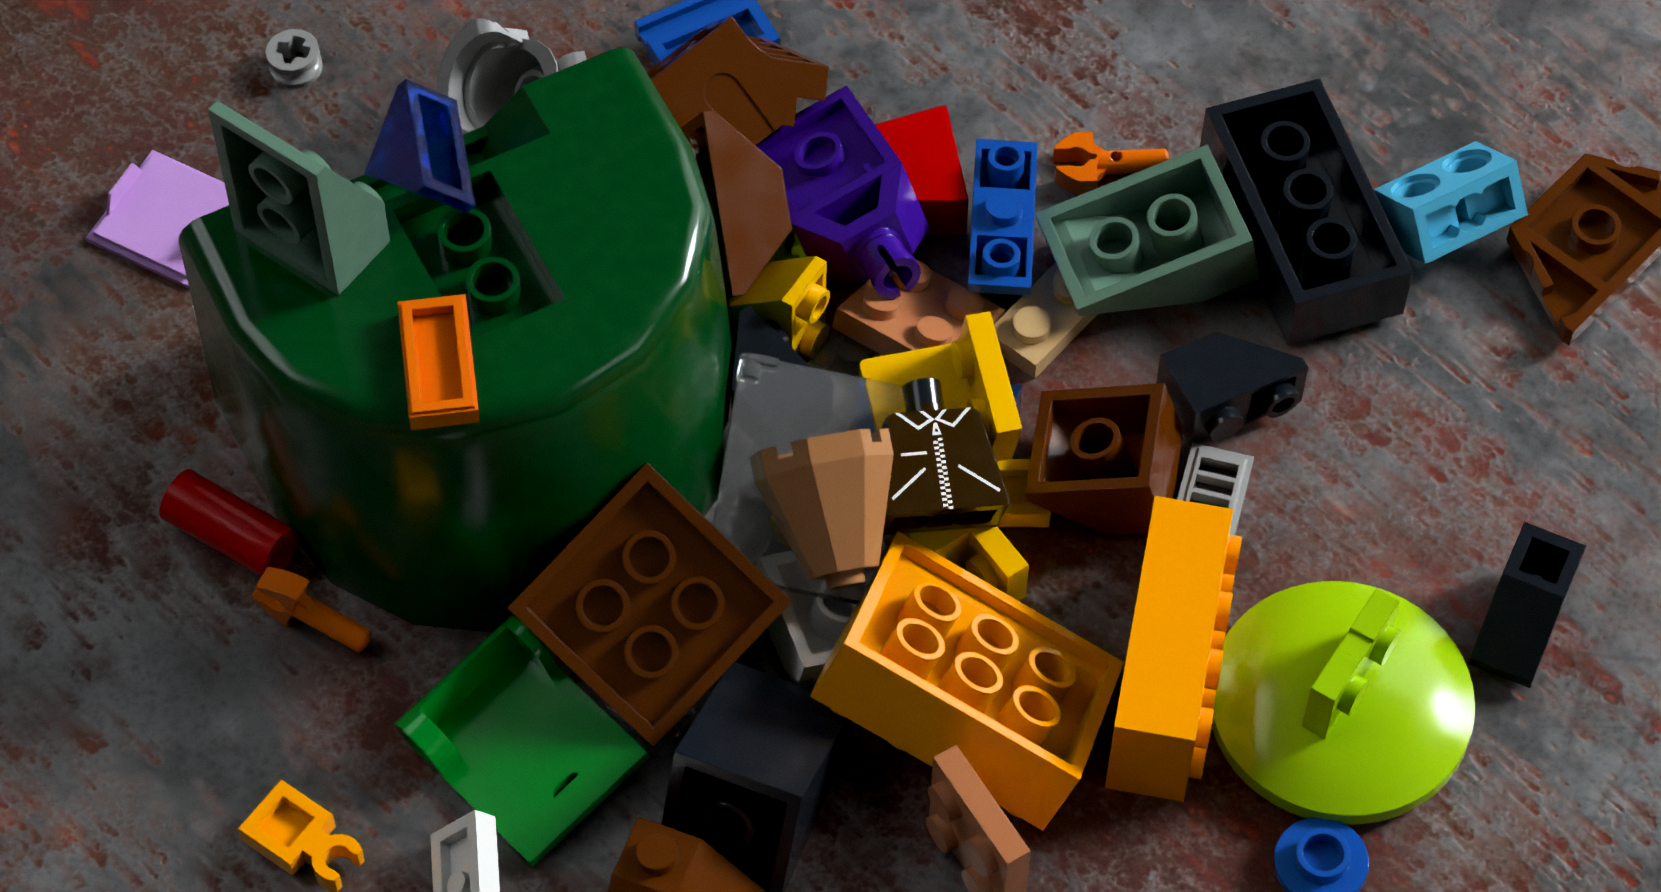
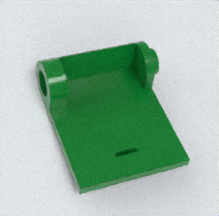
M511 615L393 725L411 748L474 810L495 816L496 832L533 868L650 756L642 746L558 667L550 653L551 649L524 623Z

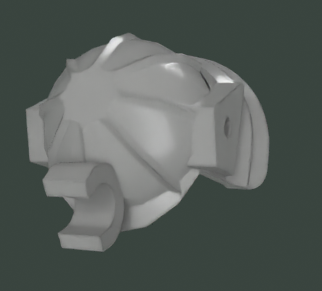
M482 18L472 20L452 39L440 64L436 86L438 115L444 131L450 139H453L484 126L523 85L587 60L585 51L566 54L556 61L547 46L538 40H529L527 30L503 28L495 21L492 22Z

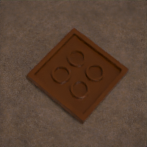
M646 462L508 606V609L654 747L785 610L792 600Z

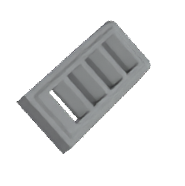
M1192 443L1177 500L1189 502L1194 500L1233 509L1229 534L1236 535L1254 456ZM1203 464L1237 472V475L1234 478L1199 470L1200 465ZM1196 482L1233 491L1231 495L1197 488L1195 485Z

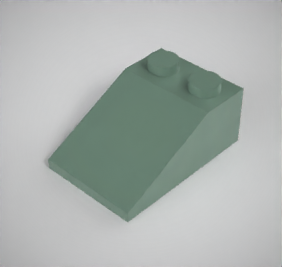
M216 101L208 109L235 231L335 294L340 295L390 242L385 204L382 198L367 184L359 181L353 184L332 171L329 165L313 151L303 150L301 152L236 111Z
M1208 144L1035 213L1037 222L1079 316L1204 302L1261 279L1253 239Z

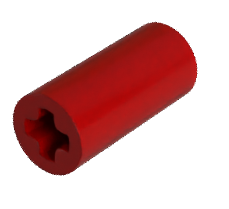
M186 469L175 477L167 488L160 504L159 515L162 520L260 577L267 567L284 570L291 561L298 545L299 533L296 529L192 469Z

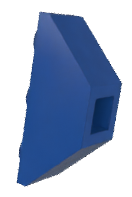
M976 139L968 292L1031 295L1038 142Z

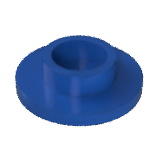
M1312 817L1292 824L1283 832L1275 848L1273 864L1276 877L1286 892H1359L1368 874L1369 856L1364 842L1349 826L1340 821Z

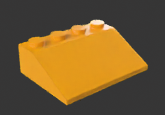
M897 531L830 653L810 697L826 705L836 714L852 720L888 741L893 747L909 753L931 767L934 756L957 745L998 805L1009 814L1021 818L1043 831L1081 779L1124 662Z

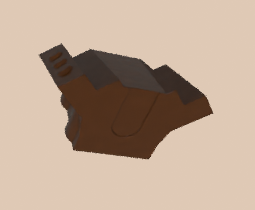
M732 15L722 21L718 23L713 22L700 30L651 68L647 74L680 128L703 111H715L756 146L782 125L794 127L797 97L825 101L829 66L769 39L747 36Z

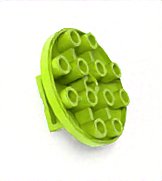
M1321 581L1306 583L1279 591L1261 600L1247 610L1226 634L1219 682L1213 707L1212 730L1219 748L1236 774L1251 789L1275 806L1304 818L1315 817L1324 820L1340 821L1346 825L1380 822L1405 814L1424 804L1445 786L1459 767L1472 734L1475 718V698L1470 673L1463 656L1446 631L1432 617L1406 599L1374 586L1354 582Z

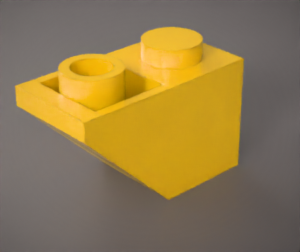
M817 256L768 262L746 294L728 306L731 342L736 344L739 312L750 305L765 321L773 320L781 326L787 334L792 348L803 360L806 356L811 359L814 358L824 346L830 330L829 325L826 324V307L830 299V291L826 289L827 261Z

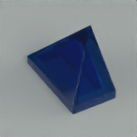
M405 79L397 86L364 174L467 213L475 207L457 100Z

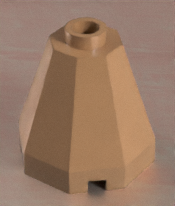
M889 428L877 429L873 433H870V429H857L809 437L791 442L793 453L778 455L776 446L759 450L752 455L750 462L754 483L808 579H825L827 590L866 583L864 571L878 567L880 562L894 455Z

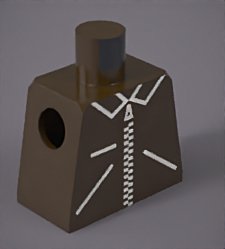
M923 378L904 384L902 392L906 412L888 415L881 429L889 428L894 454L883 535H894L897 531L906 534L997 526L1010 505L1009 496L980 412L972 407L945 409L941 382L937 379Z

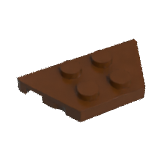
M1585 153L1527 209V216L1516 220L1510 226L1506 241L1560 339L1568 346L1661 254V171L1640 166L1624 167L1617 164L1614 160Z

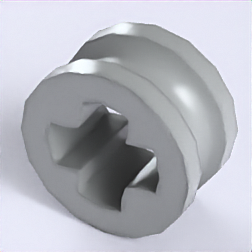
M289 29L276 34L267 43L265 50L270 74L277 83L285 87H303L314 82L321 74L323 63L317 39L311 33L301 29ZM297 52L304 53L305 58L296 57L291 64L284 63L283 58L292 59Z

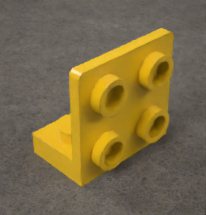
M990 311L966 315L959 339L950 344L863 359L860 362L858 371L874 431L881 429L888 415L906 412L902 392L904 384L917 379L933 378L941 382L945 409L972 407L980 412L996 461L1013 458L1022 431V425Z

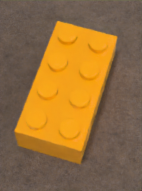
M1160 496L1154 497L1115 718L1105 788L1184 802L1188 777L1202 779L1214 714L1215 695L1222 665L1225 633L1232 603L1234 577L1236 575L1242 536L1229 534L1233 509Z

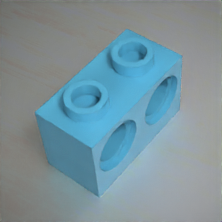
M1477 141L1374 189L1404 253L1424 264L1528 215L1517 160Z

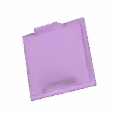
M152 150L139 168L134 163H131L108 193L107 210L85 239L99 248L189 289L179 246V235L183 228L193 220L229 205L225 184L216 178Z

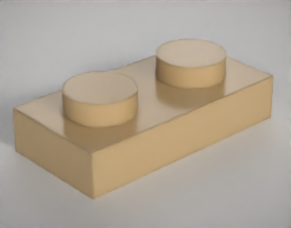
M1054 263L1031 287V295H1023L994 326L1003 357L1035 379L1098 314L1078 315L1058 267Z

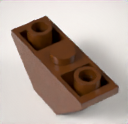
M703 111L682 126L681 129L693 148L714 217L726 302L729 305L746 294L790 233L792 226L782 168L717 112Z

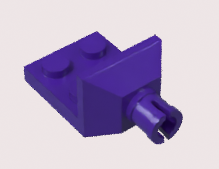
M846 85L826 96L825 101L819 100L796 113L794 127L782 125L759 142L756 147L782 168L792 229L806 257L817 256L827 261L826 288L860 284L870 278L871 284L878 295L883 298L893 299L900 297L901 294L890 278L892 275L898 276L908 292L917 284L921 269L911 254L914 253L930 227L902 162Z

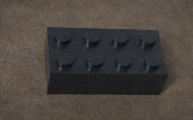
M1321 79L1206 108L1200 147L1208 144L1253 239L1261 279L1258 281L1287 345L1404 314L1413 270Z

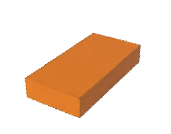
M466 294L398 301L411 430L480 423Z

